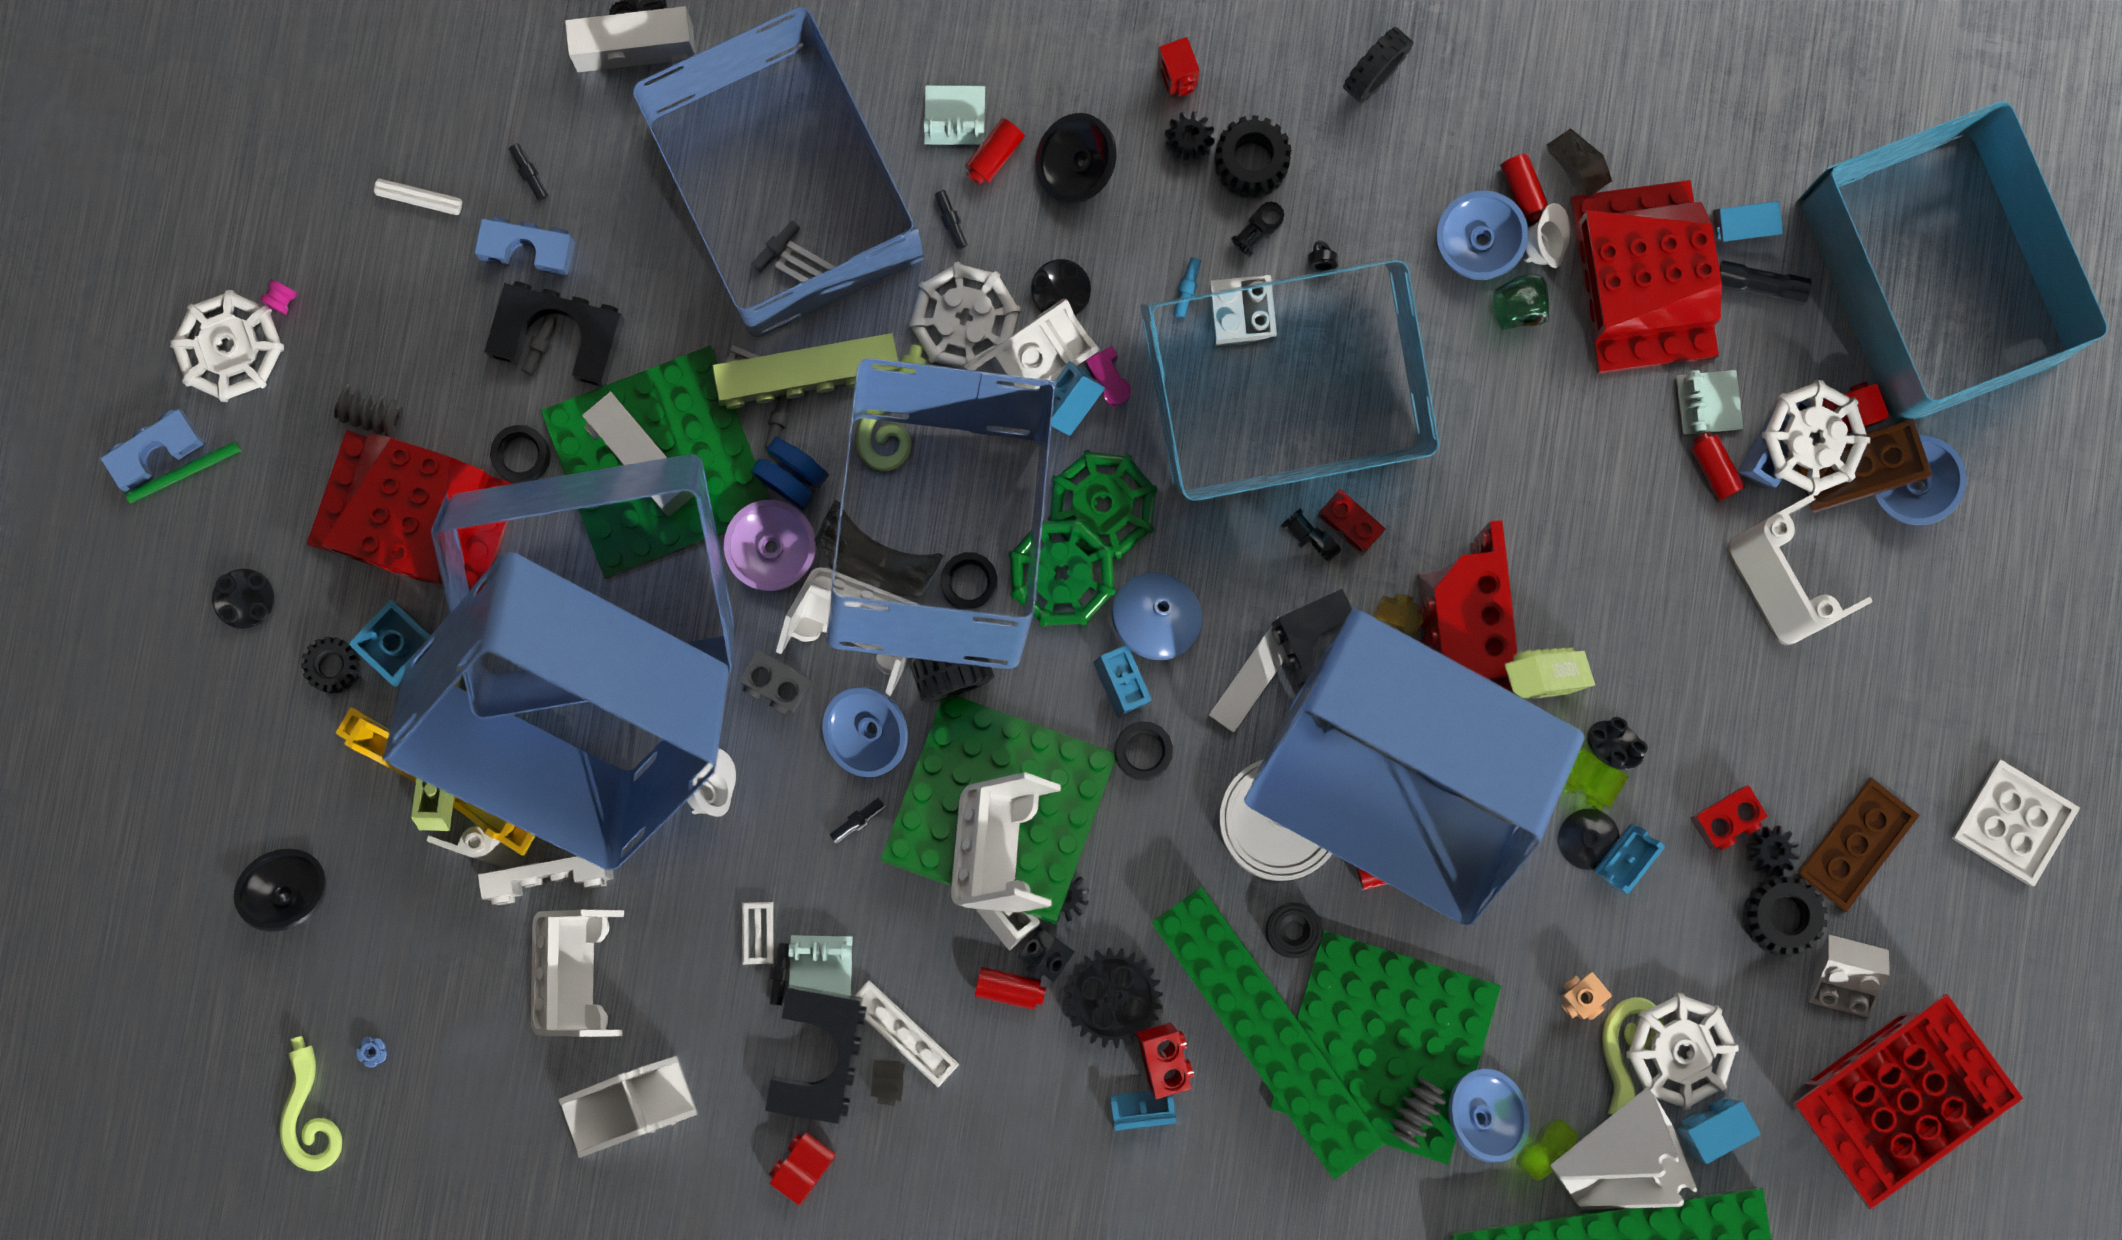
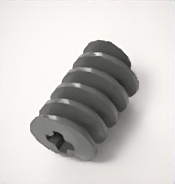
M347 384L337 399L334 417L336 419L339 418V421L344 424L350 421L354 427L362 425V428L366 431L373 428L376 434L380 435L385 432L386 437L393 438L400 427L404 411L403 407L399 410L396 409L397 401L395 399H392L389 405L386 406L385 396L383 395L379 397L377 402H373V392H369L365 399L362 398L361 388H358L354 395H351V386Z
M1416 1075L1414 1079L1418 1083L1419 1088L1408 1087V1091L1413 1098L1402 1097L1401 1101L1407 1108L1397 1107L1394 1110L1400 1119L1390 1118L1388 1122L1393 1127V1131H1387L1407 1144L1419 1148L1420 1143L1415 1136L1426 1137L1427 1133L1421 1127L1422 1124L1432 1126L1433 1122L1428 1117V1114L1439 1115L1440 1112L1434 1104L1445 1105L1446 1101L1441 1095L1444 1091Z

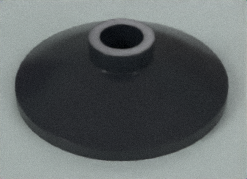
M1582 809L1572 813L1564 820L1559 830L1558 843L1561 853L1570 864L1584 870H1595L1620 838L1617 825L1606 813L1596 809ZM1588 833H1593L1596 836V842L1593 845L1588 844L1586 841Z

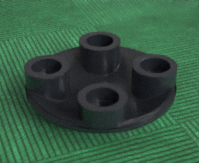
M1067 259L1051 260L1042 265L1032 279L1031 296L1034 304L1042 313L1062 299H1067L1074 315L1079 314L1089 303L1091 294L1089 277L1085 270L1073 261Z
M236 569L218 578L212 595V604L215 613L225 624L238 629L252 628L262 623L271 613L274 605V591L268 579L261 573L252 569Z
M1613 717L1610 721L1596 722L1587 733V742L1592 753L1601 762L1615 769L1631 770L1638 767L1648 750L1647 744L1634 731L1628 728L1627 722L1620 717Z

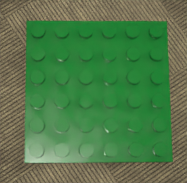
M711 345L541 410L565 475L622 466V462L600 437L594 440L583 427L588 422L582 415L609 392H612L667 458L694 454L701 458L704 465L717 536L726 533L729 523L741 509L757 501L770 500L765 484L750 472L756 461L736 409H727L726 405L719 406L713 376V365L718 364ZM651 496L578 508L605 579L705 541L696 496H693L669 517Z
M956 695L942 699L881 856V862L952 887L959 800L961 793L968 785L1023 772L1060 784V791L1039 795L1036 814L1029 821L1019 824L1015 881L1019 880L1027 883L1031 894L1052 900L1051 907L1023 911V913L1056 924L1116 759L1115 752Z
M1323 930L1296 1019L1385 1142L1384 1145L1449 1165L1456 1142V1137L1449 1120L1450 1096L1454 1086L1464 1075L1477 1070L1501 985ZM1416 1075L1444 1091L1441 1095L1446 1101L1445 1105L1434 1104L1440 1112L1439 1115L1428 1114V1117L1433 1122L1432 1126L1422 1124L1421 1127L1427 1133L1426 1137L1415 1136L1420 1143L1419 1148L1407 1144L1387 1131H1393V1127L1388 1122L1390 1118L1400 1119L1394 1110L1397 1107L1407 1108L1401 1101L1402 1097L1413 1098L1408 1091V1087L1419 1088L1418 1083L1414 1079ZM1273 1095L1270 1109L1286 1114Z

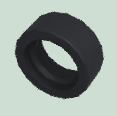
M513 425L507 427L496 435L491 444L490 459L494 469L503 479L511 483L538 480L545 474L550 464L551 453L548 443L538 431L529 426ZM518 437L533 441L538 450V459L535 465L525 472H514L508 469L502 457L506 444Z
M964 552L953 556L945 564L941 573L940 586L945 599L953 607L963 611H977L985 608L994 599L998 590V575L994 565L986 557L974 552ZM966 564H974L980 567L987 577V587L984 593L973 600L959 597L953 591L951 585L954 572L960 566Z
M1140 721L1131 724L1118 737L1115 745L1116 761L1119 768L1127 776L1135 780L1148 781L1157 778L1167 770L1172 760L1173 745L1170 736L1162 727L1152 722ZM1140 733H1148L1155 736L1162 747V756L1159 762L1154 767L1148 769H1139L1133 766L1126 756V746L1129 740L1134 735Z

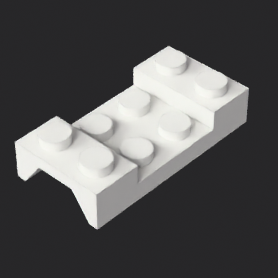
M1062 299L996 347L987 350L964 366V369L1055 381L1069 361L1079 365L1100 349L1079 323L1067 299ZM996 381L997 384L1033 389H1039L1040 387L1031 384Z
M578 856L478 874L481 897L484 900H490L492 905L515 903V897L523 896L522 887L529 888L544 885L543 879L551 878V881L556 882L574 879V882L583 884L584 888L588 889L607 886L606 880L614 879L612 870L603 869Z

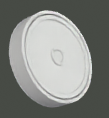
M1260 760L1242 770L1226 789L1219 809L1220 835L1230 856L1247 872L1271 881L1295 880L1320 868L1333 853L1252 810L1245 804L1244 798L1263 760Z

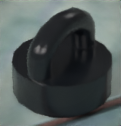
M1318 240L1313 245V252L1308 254V267L1317 272L1335 269L1338 266V254L1332 251L1326 242Z

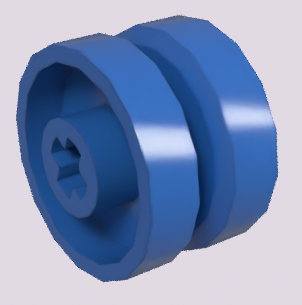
M775 436L766 450L768 455L778 463V466L767 459H758L750 472L778 495L800 509L805 510L813 499V495L801 482L803 481L814 488H821L829 474L805 452Z

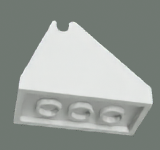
M678 1056L623 1073L558 1099L577 1149L578 1158L646 1133L656 1132L655 1130L668 1125H675L676 1122L698 1115Z
M1645 1088L1550 1165L1571 1199L1581 1210L1680 1207L1684 1204V1200L1679 1195L1682 1188L1687 1187L1693 1192L1697 1191L1675 1129L1657 1098L1648 1088Z

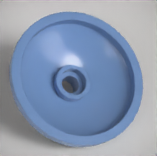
M1487 190L1469 192L1455 199L1444 210L1437 227L1438 248L1447 265L1458 274L1477 280L1493 279L1509 272L1521 260L1528 242V226L1521 209L1508 197ZM1479 237H1486L1488 242L1485 245H1480L1477 243V239Z
M1919 435L1932 472L1931 478L1921 480L1925 484L1923 489L1917 490L1913 487L1914 483L1874 495L1883 511L1899 522L1909 525L1936 523L1950 515L1960 504L1964 496L1966 470L1962 459L1949 444L1935 437Z
M1150 572L1131 578L1121 587L1113 602L1112 621L1118 637L1131 651L1148 659L1168 660L1182 655L1195 643L1202 627V611L1197 597L1184 582L1165 573ZM1158 605H1163L1167 612H1161L1158 609Z
M852 687L835 696L825 710L822 724L825 745L832 758L846 771L861 777H876L892 770L903 758L908 743L906 721L900 708L885 693L871 687ZM872 722L876 725L877 731L872 728Z
M1478 1069L1464 1075L1454 1086L1449 1100V1120L1453 1133L1464 1150L1474 1158L1488 1163L1506 1161L1518 1154L1529 1134L1530 1115L1524 1095L1515 1082L1497 1070Z

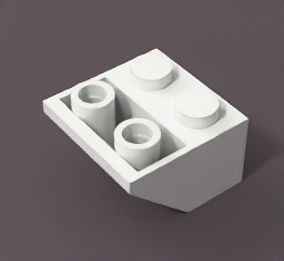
M1271 275L1211 280L1209 292L1271 281ZM1272 285L1210 296L1215 347L1244 345L1277 336Z
M1828 934L1818 956L1809 995V1003L1869 1018L1890 976L1889 950Z

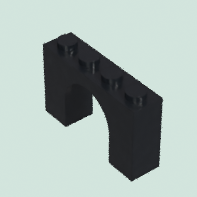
M514 281L513 285L504 283L484 350L487 356L492 359L519 365L526 337L531 327L546 315L566 316L578 324L581 332V344L572 376L579 382L598 387L605 386L625 321L622 314L618 313L619 309L606 304H601L600 308L589 305L590 301L572 296L571 300L560 297V293L550 289H543V292L531 290V285L519 281Z
M1343 589L1278 617L1271 623L1274 640L1278 645L1282 644L1287 655L1285 656V662L1292 673L1295 672L1300 682L1298 684L1299 691L1315 668L1312 655L1315 641L1322 633L1342 625L1352 610ZM1312 713L1316 726L1318 728L1322 727L1324 733L1338 727Z
M795 985L787 987L782 1019L814 1024L825 1029L836 1043L838 1059L834 1071L819 1081L805 1082L773 1076L770 1080L765 1111L835 1124L840 1123L842 1116H848L851 1098H845L847 1085L853 1086L856 1068L851 1067L853 1055H859L862 1037L856 1036L858 1024L864 1025L867 1007L862 1006L863 998Z

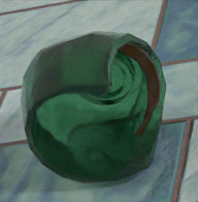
M1527 273L1515 277L1495 289L1493 293V306L1501 331L1521 326H1537L1549 321V295L1547 283L1543 276Z

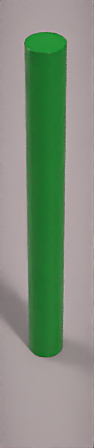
M235 440L126 492L125 496L131 504L241 452V448Z

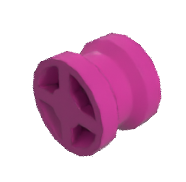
M270 279L268 283L269 289L266 294L261 295L259 301L286 315L289 310V302L294 300L298 294L285 285Z

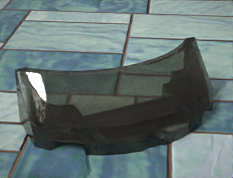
M837 500L834 501L814 539L817 549L823 550L830 560L828 566L832 570H834L841 502ZM842 507L835 571L897 596L911 595L913 598L922 597L944 555L940 553L929 555L909 554L886 547L861 531Z

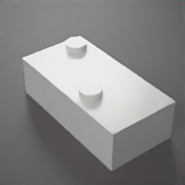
M686 6L565 20L568 52L577 72L664 62L677 64L696 55L693 24Z
M609 392L582 415L588 422L583 427L594 440L600 437L623 465L667 458L612 392ZM679 491L651 496V498L669 517L695 495L690 491Z

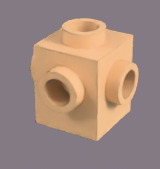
M1587 972L1581 978L1577 975L1572 977L1562 986L1565 991L1559 995L1564 1001L1561 1004L1562 1008L1572 1019L1577 1016L1579 1020H1584L1587 1017L1593 1020L1604 1011L1605 1008L1602 1004L1612 997L1611 993L1593 972ZM1582 993L1586 995V1001L1584 1003L1581 1001Z

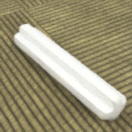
M380 178L375 182L374 193L377 196L453 215H459L462 209V201L457 197Z

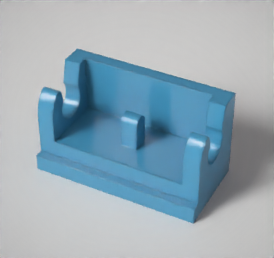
M1780 201L1713 210L1717 238L1721 239V242L1783 234Z
M1069 361L1055 380L1057 383L1054 392L1051 426L1071 436L1105 390V386L1093 379L1091 373Z
M1127 646L1103 654L1093 662L1117 718L1134 709H1139L1152 701L1133 655Z
M1631 823L1598 864L1594 872L1615 890L1629 894L1666 846L1659 840L1650 837L1647 830Z
M1151 1091L1110 1095L1115 1131L1177 1124L1173 1095L1156 1099Z

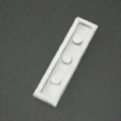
M1272 625L1208 715L1232 733L1238 728L1284 662L1285 656H1287L1282 644L1278 645L1274 640L1271 631Z
M870 980L855 995L856 997L863 998L862 1006L867 1007L865 1020L938 1088L960 1065Z

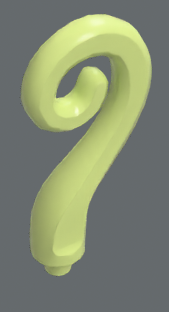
M911 345L909 355H903L902 362L926 365V359L921 358L923 347ZM900 367L899 372L915 373L916 370ZM880 410L866 411V413L873 415H883L886 412ZM860 418L856 428L855 443L861 460L868 467L880 472L891 471L903 465L908 459L912 448V441L908 431L896 423H888L881 426L875 437L878 444H884L891 436L896 437L899 441V447L894 454L881 456L873 450L871 444V434L877 420Z
M1632 997L1619 1002L1610 1011L1603 1026V1052L1614 1085V1093L1607 1113L1610 1116L1636 1097L1633 1081L1619 1049L1618 1036L1620 1027L1627 1016L1634 1013L1639 1014L1642 1010L1647 1011L1656 1006L1650 1000L1643 997ZM1663 1017L1657 1019L1663 1026L1665 1025ZM1632 1022L1628 1023L1624 1029V1039L1630 1047L1637 1028L1636 1024ZM1652 1028L1646 1038L1644 1050L1651 1049V1040L1656 1035V1031Z
M299 1036L290 1039L293 1052L288 1053L293 1070V1084L281 1114L279 1126L280 1141L285 1154L297 1167L307 1171H321L331 1166L338 1159L342 1149V1134L333 1121L326 1118H314L308 1121L302 1128V1141L305 1145H312L315 1141L316 1132L323 1131L329 1139L328 1147L320 1154L311 1155L306 1153L298 1142L296 1135L297 1118L312 1088L316 1074V1060L312 1045L306 1047L303 1037Z

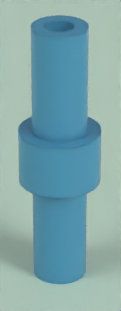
M1190 257L1184 279H1180L1177 289L1179 292L1178 298L1195 295L1198 285L1195 282L1202 260ZM1190 300L1176 303L1173 315L1185 318Z

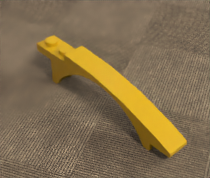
M350 707L335 732L346 740L344 744L416 783L415 776L392 766L388 762V757L382 762L390 730L358 709ZM454 796L453 807L479 826L484 834L497 839L524 856L535 835Z

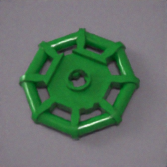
M1090 450L1083 451L1084 454L1060 474L1052 477L1050 516L1047 519L1048 521H1065L1072 517L1076 520L1077 518L1084 519V523L1098 536H1109L1110 544L1107 545L1109 547L1113 546L1115 551L1113 552V557H1116V560L1121 559L1126 551L1148 533L1152 534L1155 529L1153 527L1155 496L1156 492H1158L1157 485H1153L1128 453L1126 455L1090 452ZM1095 465L1115 466L1117 470L1115 474H1102L1096 472ZM1087 467L1090 475L1077 486L1073 484L1070 480ZM1125 471L1140 488L1132 491L1121 478ZM1064 490L1073 493L1071 510L1062 511ZM1098 497L1103 500L1107 497L1110 499L1111 502L1108 504L1110 509L1105 512L1103 509L1100 511L1096 510V499ZM1143 497L1141 518L1133 516L1134 499ZM1131 523L1136 527L1121 541L1118 540L1116 533L1126 524ZM1060 533L1067 542L1070 541L1071 533ZM1080 537L1077 544L1086 553L1092 555L1097 552Z
M1084 519L1042 521L1041 539L1045 546L1039 553L1036 591L1048 602L1044 609L1035 602L1033 616L1040 622L1039 625L1042 627L1066 624H1081L1085 626L1089 624L1088 620L1111 595H1115L1116 589L1114 588L1113 577L1114 548L1113 546L1109 547L1084 523ZM1031 531L1008 554L1011 564L1012 593H1010L1012 599H1016L1023 607L1025 606L1026 585L1024 586L1023 563H1029V555L1026 553L1030 550ZM1050 533H1071L1070 541L1053 542ZM1080 537L1097 552L1092 555L1086 553L1077 544ZM1101 560L1102 582L1094 581L1092 571L1093 562ZM1067 565L1069 567L1067 574L1070 577L1067 580L1064 578L1058 580L1056 578V567ZM1090 588L1097 590L1098 592L1083 606L1080 599ZM1057 603H1072L1074 612L1053 613Z

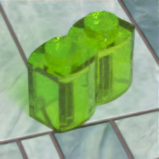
M1581 748L1563 790L1573 795L1578 791L1587 797L1584 801L1585 803L1601 811L1602 807L1606 809L1611 808L1629 776L1618 769L1604 764L1595 755Z
M1553 1118L1549 1120L1538 1132L1536 1141L1529 1143L1521 1150L1516 1159V1165L1536 1181L1545 1178L1552 1171L1550 1165L1575 1145L1578 1133L1563 1119Z

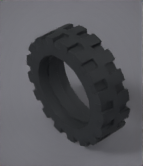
M1397 27L1388 30L1367 51V54L1359 60L1358 65L1352 69L1351 75L1346 78L1343 88L1359 103H1363L1397 70L1399 64L1404 61L1406 55L1412 49L1411 47L1414 42Z

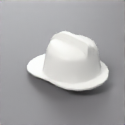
M1556 203L1547 205L1539 222L1528 228V242L1523 254L1525 262H1533L1538 265L1549 264L1553 268L1561 266L1571 237L1569 217L1562 206Z
M718 748L715 773L687 800L690 805V813L709 814L718 817L723 816L728 811L736 782V770L731 757L724 750ZM711 763L690 783V789L710 771L713 766Z

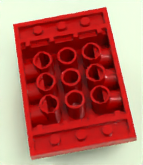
M1691 180L1573 195L1570 201L1598 374L1717 358L1719 351L1715 325L1721 320L1722 281L1712 222L1702 202L1694 203Z
M346 430L306 544L444 589L431 529L446 494L448 493L450 501L451 497L456 493L515 483L490 476L484 470L450 456L394 438L373 434L364 436ZM509 520L457 529L465 562L464 569L469 591L494 564ZM488 576L487 579L480 585V587L477 589L476 595H477V594L484 588V586L487 584L488 579H489V576Z
M1503 520L1490 521L1474 538V543L1470 544L1471 554L1462 555L1454 563L1441 570L1417 574L1421 604L1420 609L1416 611L1418 627H1423L1424 636L1423 639H1420V643L1514 694L1505 664L1515 661L1513 655L1518 654L1504 527Z
M1944 994L1920 1012H1902L1809 1079L1804 1085L1810 1091L1794 1102L1793 1105L1867 1208L1872 1209L2024 1098L1949 995Z

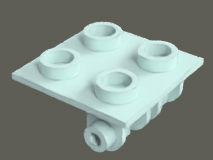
M925 85L924 145H981L985 134V86Z
M1699 370L1689 371L1686 375H1676L1683 435L1744 429L1736 370L1700 373Z
M791 935V944H789V985L851 996L853 937Z

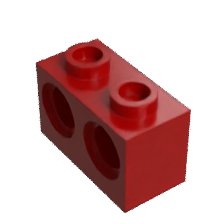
M1188 37L1159 46L1157 65L1169 97L1175 94L1178 97H1182L1192 93L1195 90L1194 88L1198 86L1200 68Z
M1341 489L1334 494L1317 515L1318 518L1362 556L1386 530L1384 526Z
M1746 785L1690 818L1708 848L1719 847L1722 851L1736 843L1735 836L1743 831L1749 835L1763 827L1761 821L1767 818L1768 815L1751 787ZM1740 804H1745L1750 809V817L1746 821L1742 820L1737 814ZM1714 819H1718L1724 824V832L1721 836L1715 835L1711 830V823Z
M1170 1022L1136 1032L1148 1087L1153 1096L1159 1099L1192 1089L1189 1078L1194 1075L1189 1059L1185 1060L1183 1049L1187 1048V1044L1182 1030L1178 1031ZM1162 1041H1169L1166 1049L1157 1050L1158 1045ZM1176 1069L1173 1077L1164 1079L1167 1071Z

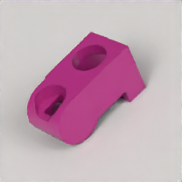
M1110 346L1086 359L1085 365L1093 375V379L1105 386L1102 395L1106 402L1113 407H1122L1130 399L1131 387L1127 380L1120 377L1113 365L1118 360V355L1113 346Z

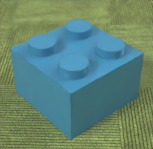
M390 599L353 638L349 645L391 685L400 689L406 663L432 634L401 605ZM431 643V644L429 645V647L421 654V656L416 660V662L414 663V665H415V664L423 657V655L429 650V648L432 646V643Z
M1725 1097L1711 1102L1708 1105L1710 1110L1704 1113L1694 1112L1681 1119L1683 1125L1676 1128L1693 1160L1706 1165L1761 1135L1744 1102L1731 1098L1726 1099Z

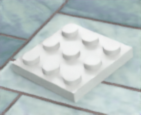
M2000 759L1994 764L1951 839L2030 887H2035L2080 807Z

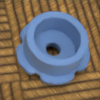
M366 1037L360 1041V1047L356 1049V1056L359 1061L363 1062L364 1066L372 1068L376 1067L378 1063L384 1062L387 1051L383 1040ZM370 1049L374 1050L373 1055L369 1054Z

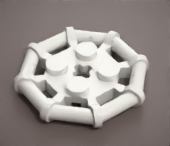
M953 262V266L931 279L919 283L917 286L919 291L911 321H908V328L913 330L928 355L929 362L964 369V366L987 350L993 349L1013 335L1021 308L1019 305H1016L1001 280L999 272H989L961 265L960 262ZM963 278L984 282L985 284L981 290L963 286ZM955 279L957 287L954 289H949L942 296L936 291L937 288ZM992 289L1004 307L998 309L993 307L991 300L987 297ZM930 298L937 302L933 318H924ZM963 310L969 311V316L973 317L972 322L967 321L965 325H960V319L956 318L957 314H961ZM996 318H1005L1000 337L992 333ZM935 327L941 336L942 341L937 346L928 334L927 328ZM987 340L993 344L990 348L974 356L973 348L977 347L976 345ZM948 346L966 350V357L946 353L945 351Z
M226 290L224 294L194 305L190 303L187 306L188 311L174 339L170 340V347L174 350L183 375L182 382L187 387H195L219 398L220 402H228L232 397L259 387L262 389L266 387V381L280 352L284 351V344L280 342L271 317L272 310L269 306H262L235 294L234 290ZM223 307L222 314L211 317L209 319H207L204 315L205 313ZM237 307L251 313V316L247 320L240 319L233 315L234 308ZM198 320L201 323V330L194 340H190L188 337ZM261 323L267 341L258 342L253 327ZM224 338L234 342L231 351L227 353L225 350H219V346L223 345L222 340ZM188 349L195 350L199 364L192 367L187 352ZM258 351H266L267 353L258 371H255L251 366L257 360ZM206 370L218 375V385L202 378L201 375ZM242 372H246L251 377L232 385L229 384V377Z
M1815 380L1813 384L1787 394L1781 393L1777 397L1778 403L1766 431L1762 432V438L1766 441L1775 468L1774 475L1778 479L1783 478L1808 491L1809 495L1815 496L1833 486L1846 481L1851 482L1855 478L1854 473L1866 445L1870 444V437H1867L1857 406L1859 401L1855 397L1850 398L1825 385L1823 380ZM1810 398L1811 406L1799 411L1796 403ZM1823 398L1839 405V407L1834 412L1823 407ZM1788 414L1790 418L1784 432H1779L1784 418ZM1845 415L1848 416L1853 436H1847V425L1841 419ZM1818 431L1821 439L1819 443L1813 446V439L1809 436L1811 432L1816 433ZM1779 440H1783L1784 444L1788 446L1787 459L1784 458ZM1853 444L1844 464L1840 457L1845 445ZM1795 464L1808 469L1807 477L1792 470ZM1830 466L1836 472L1820 478L1819 475L1820 469Z
M1675 993L1674 997L1647 1011L1642 1010L1639 1013L1640 1019L1630 1050L1626 1051V1058L1630 1059L1643 1090L1648 1088L1657 1099L1680 1106L1682 1110H1690L1692 1105L1719 1091H1725L1727 1088L1725 1084L1735 1053L1739 1051V1045L1735 1044L1722 1016L1723 1010L1718 1005L1711 1006L1686 997L1684 993ZM1688 1010L1704 1016L1702 1022L1697 1024L1687 1020ZM1673 1011L1676 1013L1677 1019L1664 1026L1657 1020ZM1712 1026H1714L1721 1044L1715 1045L1709 1032ZM1652 1028L1656 1031V1035L1651 1040V1050H1644L1649 1029ZM1681 1044L1690 1047V1050L1687 1052L1688 1058L1685 1060L1677 1055ZM1717 1053H1722L1716 1073L1714 1074L1711 1072L1712 1066H1710L1712 1059L1716 1057ZM1652 1058L1659 1073L1654 1078H1652L1644 1059ZM1704 1077L1709 1082L1692 1091V1083ZM1667 1079L1680 1083L1679 1093L1662 1087Z

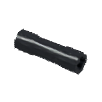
M1722 260L1719 264L1722 288L1775 297L1781 301L1799 305L1807 303L1812 284L1810 278L1754 269L1744 264Z

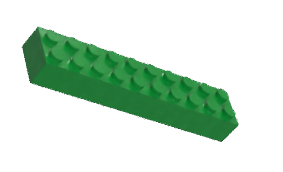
M1202 886L1151 922L1333 1180L1385 1144L1382 1137Z
M1756 1186L1682 1197L1684 1204L1680 1207L1600 1209L1449 1232L1450 1240H1772L1763 1188Z

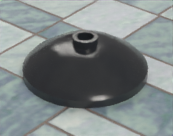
M1073 113L1058 119L1044 133L1036 152L1035 168L1042 188L1051 197L1065 203H1080L1096 196L1106 186L1115 168L1117 148L1114 136L1102 120L1090 114ZM1086 159H1088V162L1084 167V162Z
M297 849L271 851L251 862L239 876L234 889L235 908L244 922L255 929L269 932L290 929L307 920L319 908L326 893V875L319 861L307 852Z

